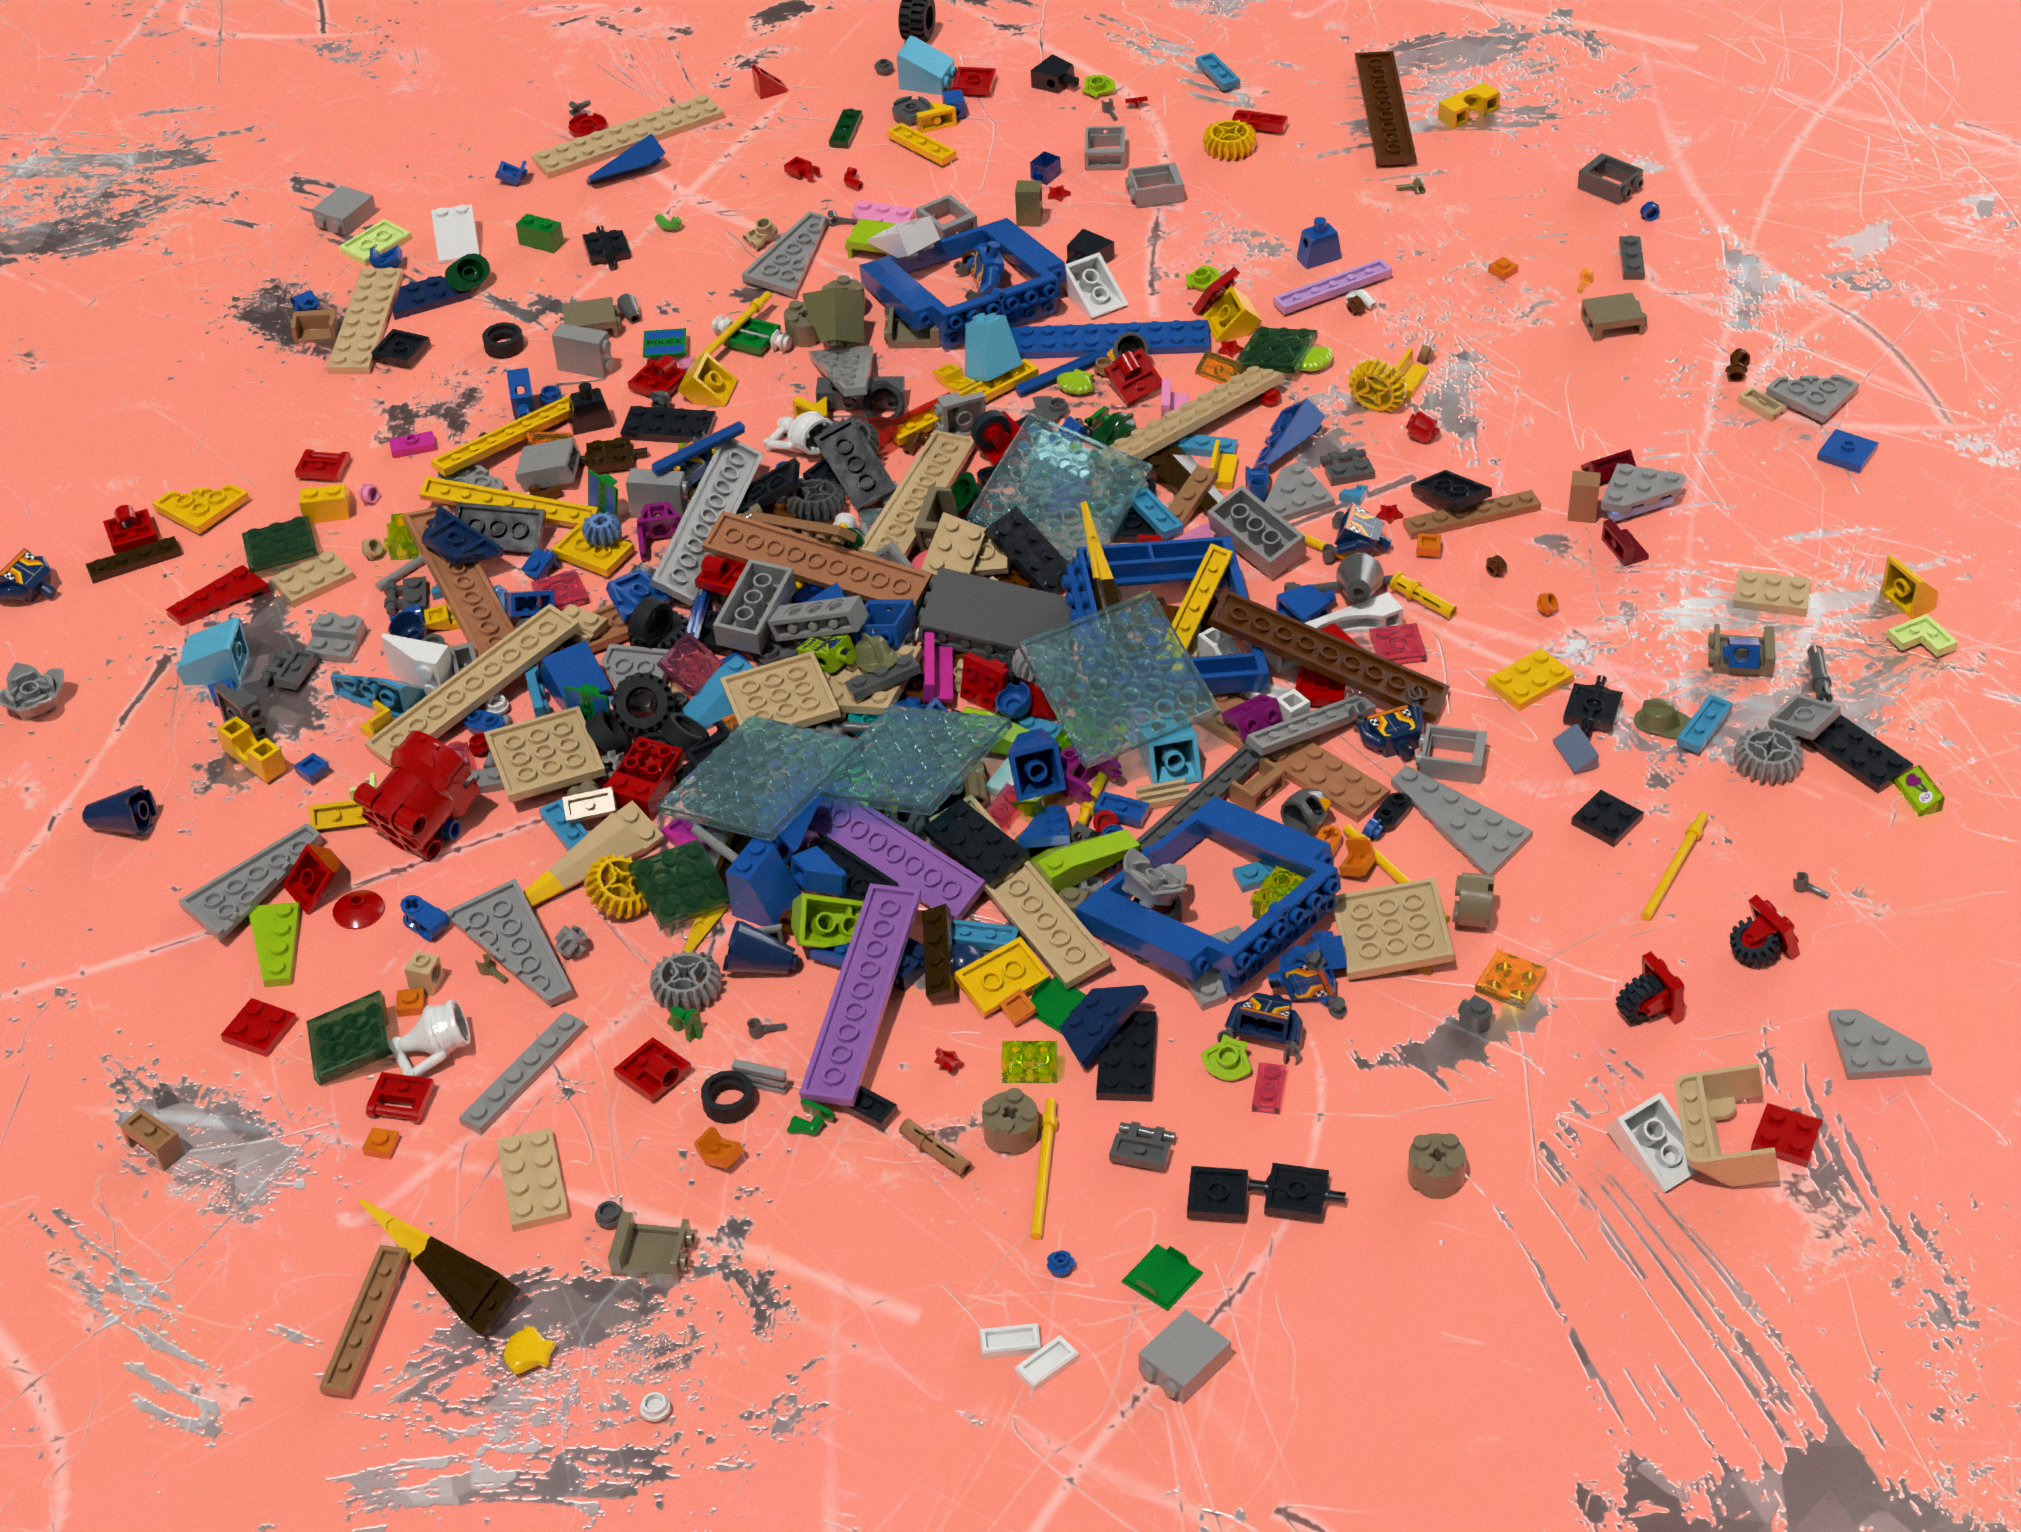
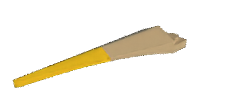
M632 800L616 813H611L526 888L523 894L532 908L585 881V875L588 869H590L591 864L594 861H598L602 855L607 858L611 853L615 857L622 853L624 858L627 859L632 855V859L644 855L665 840L664 835Z

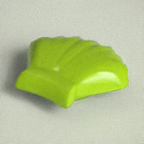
M1091 75L1085 77V88L1081 90L1085 94L1098 98L1100 95L1112 94L1115 91V82L1105 75Z
M1203 265L1193 273L1185 274L1186 287L1189 289L1196 288L1204 292L1210 284L1220 278L1219 272L1216 268Z
M1310 344L1296 352L1294 356L1298 357V368L1300 371H1318L1332 362L1333 351L1329 347H1314Z
M1075 369L1073 372L1060 374L1056 379L1059 388L1068 393L1084 394L1094 391L1091 379L1095 375Z
M1223 1034L1221 1042L1205 1049L1201 1053L1205 1068L1212 1076L1218 1079L1236 1081L1248 1076L1251 1072V1066L1245 1052L1248 1046L1247 1042L1239 1041Z

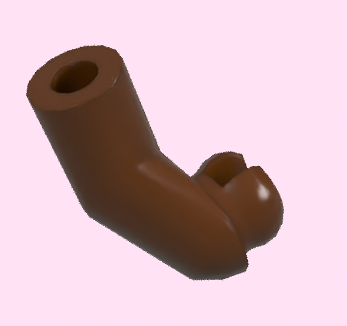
M923 431L912 432L903 447V452L912 455L916 446L925 445L931 435Z
M533 484L528 487L529 495L554 499L563 495L559 485L546 490H540L539 484Z
M785 502L775 503L774 515L800 519L798 514H790L787 511V504Z

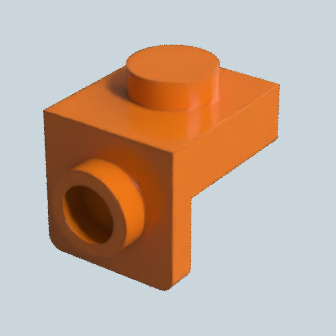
M1368 837L1347 838L1345 843L1349 854L1339 866L1341 876H1352L1354 878L1365 876L1376 861L1371 839Z
M709 1127L694 1142V1146L705 1165L727 1169L732 1166L745 1151L740 1142L722 1139L716 1127Z

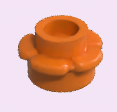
M1541 593L1538 596L1536 604L1541 613L1550 616L1553 611L1558 609V601L1553 593Z

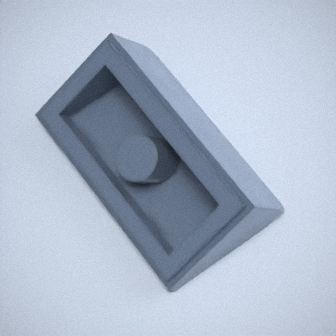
M1578 724L1572 725L1553 739V744L1574 774L1598 768L1599 755Z

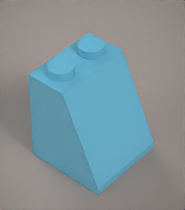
M909 36L896 55L899 89L942 95V92L950 87L951 81L955 78L957 67H955L954 58L914 36Z
M980 313L973 316L972 321L966 323V377L975 381H990L1023 364L1005 315H996V313L985 315V313Z
M240 618L229 619L188 636L186 645L182 647L181 659L176 665L177 674L181 676L183 685H209L231 678L233 685L240 684L249 656V649Z
M1183 716L1135 724L1137 747L1151 784L1183 778L1186 784L1202 781L1197 733Z

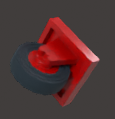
M997 410L983 412L976 418L971 428V437L975 445L994 465L1005 463L1030 437L1004 410L1002 412Z

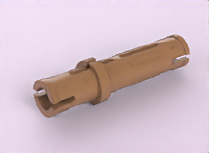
M910 1118L905 1119L901 1123L899 1133L915 1143L918 1150L926 1151L957 1173L961 1178L969 1174L973 1166L972 1162L938 1140L931 1130H924Z

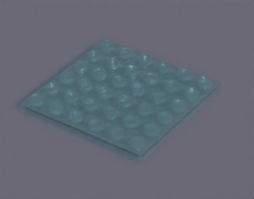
M1030 412L969 511L967 520L987 528L1017 506L1069 564L1072 565V559L1077 554V547L1087 546V556H1089L1081 502L1086 501L1100 544L1109 545L1152 472L1153 465Z
M1152 590L1018 643L1021 654L1085 769L1220 714L1221 709Z
M890 705L844 751L842 756L816 780L814 786L822 797L820 801L931 816L1013 725L1010 718L995 715L988 716L976 713L969 714L956 711L950 712Z
M751 715L734 732L729 734L728 738L716 747L707 758L699 763L687 777L683 778L671 792L666 794L656 806L660 814L772 842L865 749L863 740Z

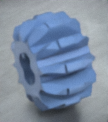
M609 511L606 513L599 512L596 515L592 513L590 517L584 519V524H582L583 536L587 544H593L594 548L598 546H603L604 548L605 545L613 546L614 542L619 541L622 531L621 524L617 516L611 515Z

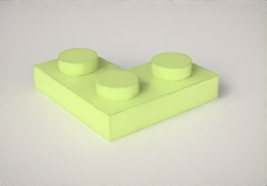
M1928 614L1887 630L1886 635L1901 651L1922 643L1936 657L1956 650L1958 641Z

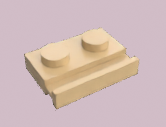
M569 604L562 611L579 622L581 629L570 637V639L578 642L586 640L589 645L591 639L597 638L609 626L608 618Z

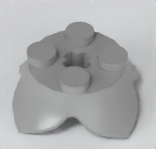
M15 662L7 674V688L0 689V705L10 709L13 713L20 716L23 721H29L35 716L56 710L58 707V694L64 683L63 668H52L42 675L37 668L31 665Z
M1131 847L1125 854L1123 859L1124 883L1122 890L1140 899L1139 903L1147 908H1154V905L1171 906L1175 898L1187 892V888L1184 887L1187 880L1185 865L1168 863L1153 869L1148 858Z

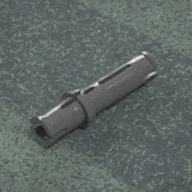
M1816 645L1817 652H1815L1814 646H1811L1807 650L1813 676L1811 680L1812 688L1816 692V699L1823 701V697H1825L1826 702L1830 703L1833 700L1830 689L1832 683L1830 676L1827 674L1824 651L1821 646Z

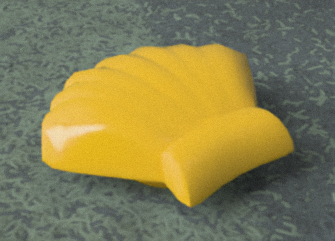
M526 1326L522 1331H517L509 1338L505 1346L504 1361L511 1372L516 1375L539 1365L548 1367L549 1359L556 1347V1343L552 1340H545L535 1327Z

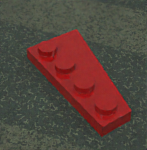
M241 565L181 601L176 602L167 608L166 612L169 618L178 625L184 626L209 616V612L212 610H225L230 608V603L241 599L245 602L251 600L252 595L262 592L264 595L271 592L268 583L244 565Z

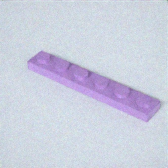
M1378 259L1273 297V304L1284 315L1292 313L1301 308L1392 276V268L1382 259Z

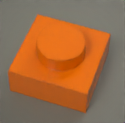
M1501 257L1488 265V273L1504 281L1518 272L1519 265L1507 258Z
M1418 533L1416 555L1440 557L1441 535Z
M424 988L397 990L396 1013L398 1017L421 1015L423 1013L426 998Z
M1021 988L999 1003L1001 1010L1015 1027L1037 1012L1036 1007Z
M372 1127L362 1147L364 1156L390 1160L400 1140L399 1132Z

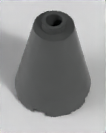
M1367 553L1348 555L1340 563L1336 572V581L1340 590L1355 603H1362L1375 595L1380 590L1384 580L1381 563Z

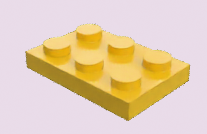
M580 523L551 548V551L558 556L557 558L606 577L615 571L635 551L633 543L620 538L619 541L613 543V546L605 545L604 548L603 546L594 548L593 544H587L582 533L583 526Z
M1540 648L1488 677L1486 686L1518 711H1521L1574 681L1575 673L1544 649Z
M1021 937L1014 939L954 973V979L983 1017L999 1010V1003L1021 988L1027 994L1033 991L1045 978L1049 982L1051 977Z

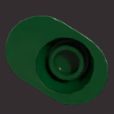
M467 254L446 269L445 280L453 289L468 291L479 286L489 276L490 265L486 258L479 254Z
M1124 412L1113 413L1094 430L1092 434L1093 445L1100 449L1114 444V441L1119 438L1131 436V432L1137 429L1136 422L1133 419L1134 414L1132 412L1129 414Z
M970 472L961 474L950 487L958 514L963 510L971 511L979 505L982 494L985 491L981 485L976 483L974 475Z

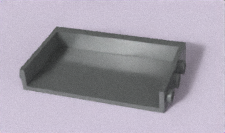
M939 567L936 576L932 575L929 586L931 592L927 591L924 599L926 607H921L919 612L918 642L924 643V632L934 633L935 646L952 647L956 651L971 652L986 658L989 655L992 658H995V655H999V658L1007 656V660L1013 659V655H1015L1018 647L1025 645L1050 647L1053 650L1066 653L1068 656L1071 642H1068V639H1073L1074 625L1070 623L1069 610L1071 607L1066 606L1065 596Z

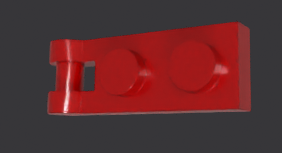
M1236 110L1232 120L1247 122V125H1252L1255 131L1283 133L1288 123V116Z

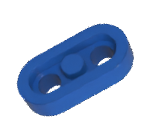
M474 710L464 720L465 726L472 734L484 733L507 726L502 715L484 710Z

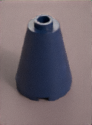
M133 786L87 804L82 812V819L91 829L147 835L152 832L156 824L152 823L153 816L157 815L155 799L149 789H143L144 786Z
M737 920L728 943L729 948L727 955H725L723 971L789 974L790 969H796L799 955L794 954L795 948L743 921Z

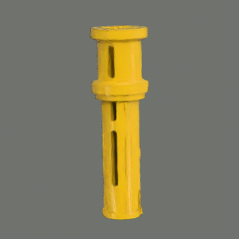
M1402 571L1396 572L1390 581L1389 589L1401 592L1405 595L1406 599L1417 600L1447 617V619H1452L1458 609L1456 605L1424 589L1421 582L1407 578Z

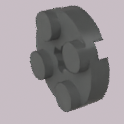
M912 96L899 98L893 103L892 116L895 120L911 127L917 123L916 113L930 110V102L918 96V99H912Z

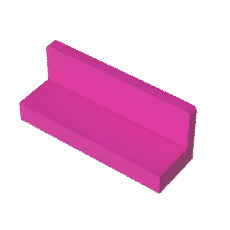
M924 632V702H929L935 697L940 702H953V648L934 646V633Z

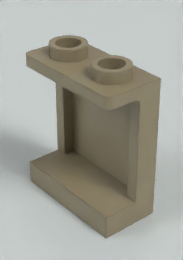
M1632 292L1582 299L1580 317L1593 342L1602 341V332L1606 329L1634 326L1638 334H1644V326L1647 325V315L1642 312L1640 302L1635 299Z
M612 297L562 304L565 324L596 330L613 329L614 338L618 337V329L622 328L618 304L613 305Z
M890 307L889 315H885L884 341H888L889 349L940 348L939 328L933 325L915 331L903 319L895 317L894 307Z
M933 486L928 488L914 525L921 552L929 549L943 512L959 518L951 488Z
M1720 624L1714 625V632H1709L1708 647H1712L1709 648L1708 663H1712V673L1773 677L1775 665L1774 627L1764 626L1763 637L1720 634ZM1728 637L1758 638L1761 645L1758 669L1728 667L1726 659H1722L1723 645H1727ZM1743 648L1738 649L1734 655L1742 657L1746 654L1747 650Z
M621 1212L608 1255L611 1274L614 1276L679 1282L682 1270L686 1271L688 1267V1248L693 1247L695 1240V1231L691 1230L689 1219H682L680 1228L637 1224L634 1221L633 1213Z

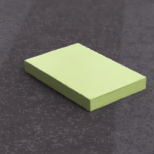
M384 219L340 245L339 251L367 267L371 264L369 261L370 248L375 247L382 254L396 245L400 247L412 240V234Z

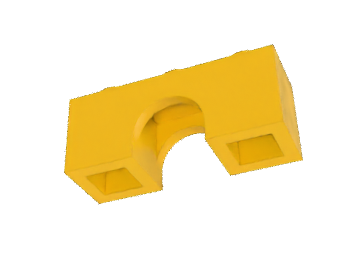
M1484 82L1439 102L1438 119L1452 129L1469 122V111H1475L1484 116L1498 110L1500 92Z
M237 716L216 728L222 750L268 783L287 770L281 748L267 738L258 742L253 735L251 726Z

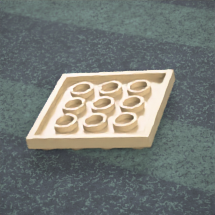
M901 645L900 647H890L897 653L898 657L911 653L918 663L923 656L922 646ZM854 662L852 664L845 663L833 673L823 672L840 712L889 716L910 680L908 678L855 702L847 691L845 682L857 675L866 673Z
M813 651L720 678L722 688L746 745L841 717L840 709Z
M579 706L484 732L486 743L509 803L606 775L605 767L596 745L586 730V721Z
M1435 877L1335 895L1337 906L1333 911L1338 934L1342 936L1348 980L1455 961Z

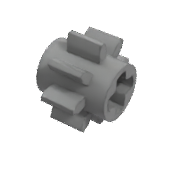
M612 750L608 751L607 755L600 757L606 771L603 779H608L612 776L623 760L624 752L616 755V751Z
M564 925L554 937L558 941L555 945L557 951L567 958H570L573 954L578 958L588 946L584 942L587 939L586 933L575 925L571 926L570 929Z

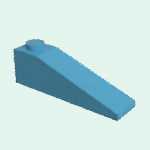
M736 655L718 668L679 713L697 721L706 730L713 728L714 723L723 719L727 721L735 719L722 688L720 678L752 669L754 666Z
M332 674L330 676L335 695L373 709L372 702L377 700L391 710L392 717L395 719L426 697L424 689L403 681Z

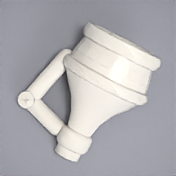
M816 411L803 413L796 419L789 416L781 417L777 422L778 428L770 437L765 438L762 442L767 451L782 449L793 450L796 453L816 455L821 452L815 444L813 437L821 434L828 424L833 425V421L829 418H824L822 414ZM784 433L787 434V441L779 440Z
M451 999L443 1005H427L412 1030L402 1037L391 1038L388 1043L384 1044L387 1057L389 1059L396 1058L403 1075L419 1077L447 1058L458 1047H466L470 1044L469 1026L460 1004L455 999ZM413 1051L432 1054L415 1067L411 1066L406 1056L407 1052Z

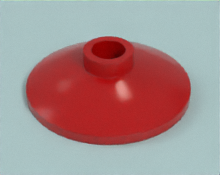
M353 891L342 896L335 903L332 911L333 918L343 928L352 930L363 929L373 925L382 917L385 905L382 897L373 891Z

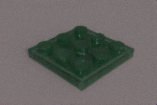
M1257 327L1233 363L1235 371H1246L1249 367L1259 366L1262 369H1273V371L1295 374L1317 340V330Z
M309 515L304 517L297 516L282 523L275 522L259 529L252 528L242 533L250 573L318 556Z
M700 839L628 864V870L660 930L730 905L728 890Z
M380 990L306 1021L314 1080L319 1086L394 1054L385 997Z

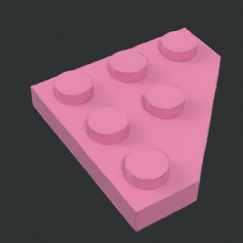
M858 200L851 211L852 219H855V222L861 218L897 224L914 220L916 216V210L913 208L893 206L886 203H874L867 200Z

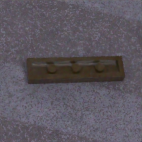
M175 536L125 552H119L106 558L96 559L85 565L94 584L182 556Z
M947 904L922 911L926 997L930 1002L955 995L951 911Z

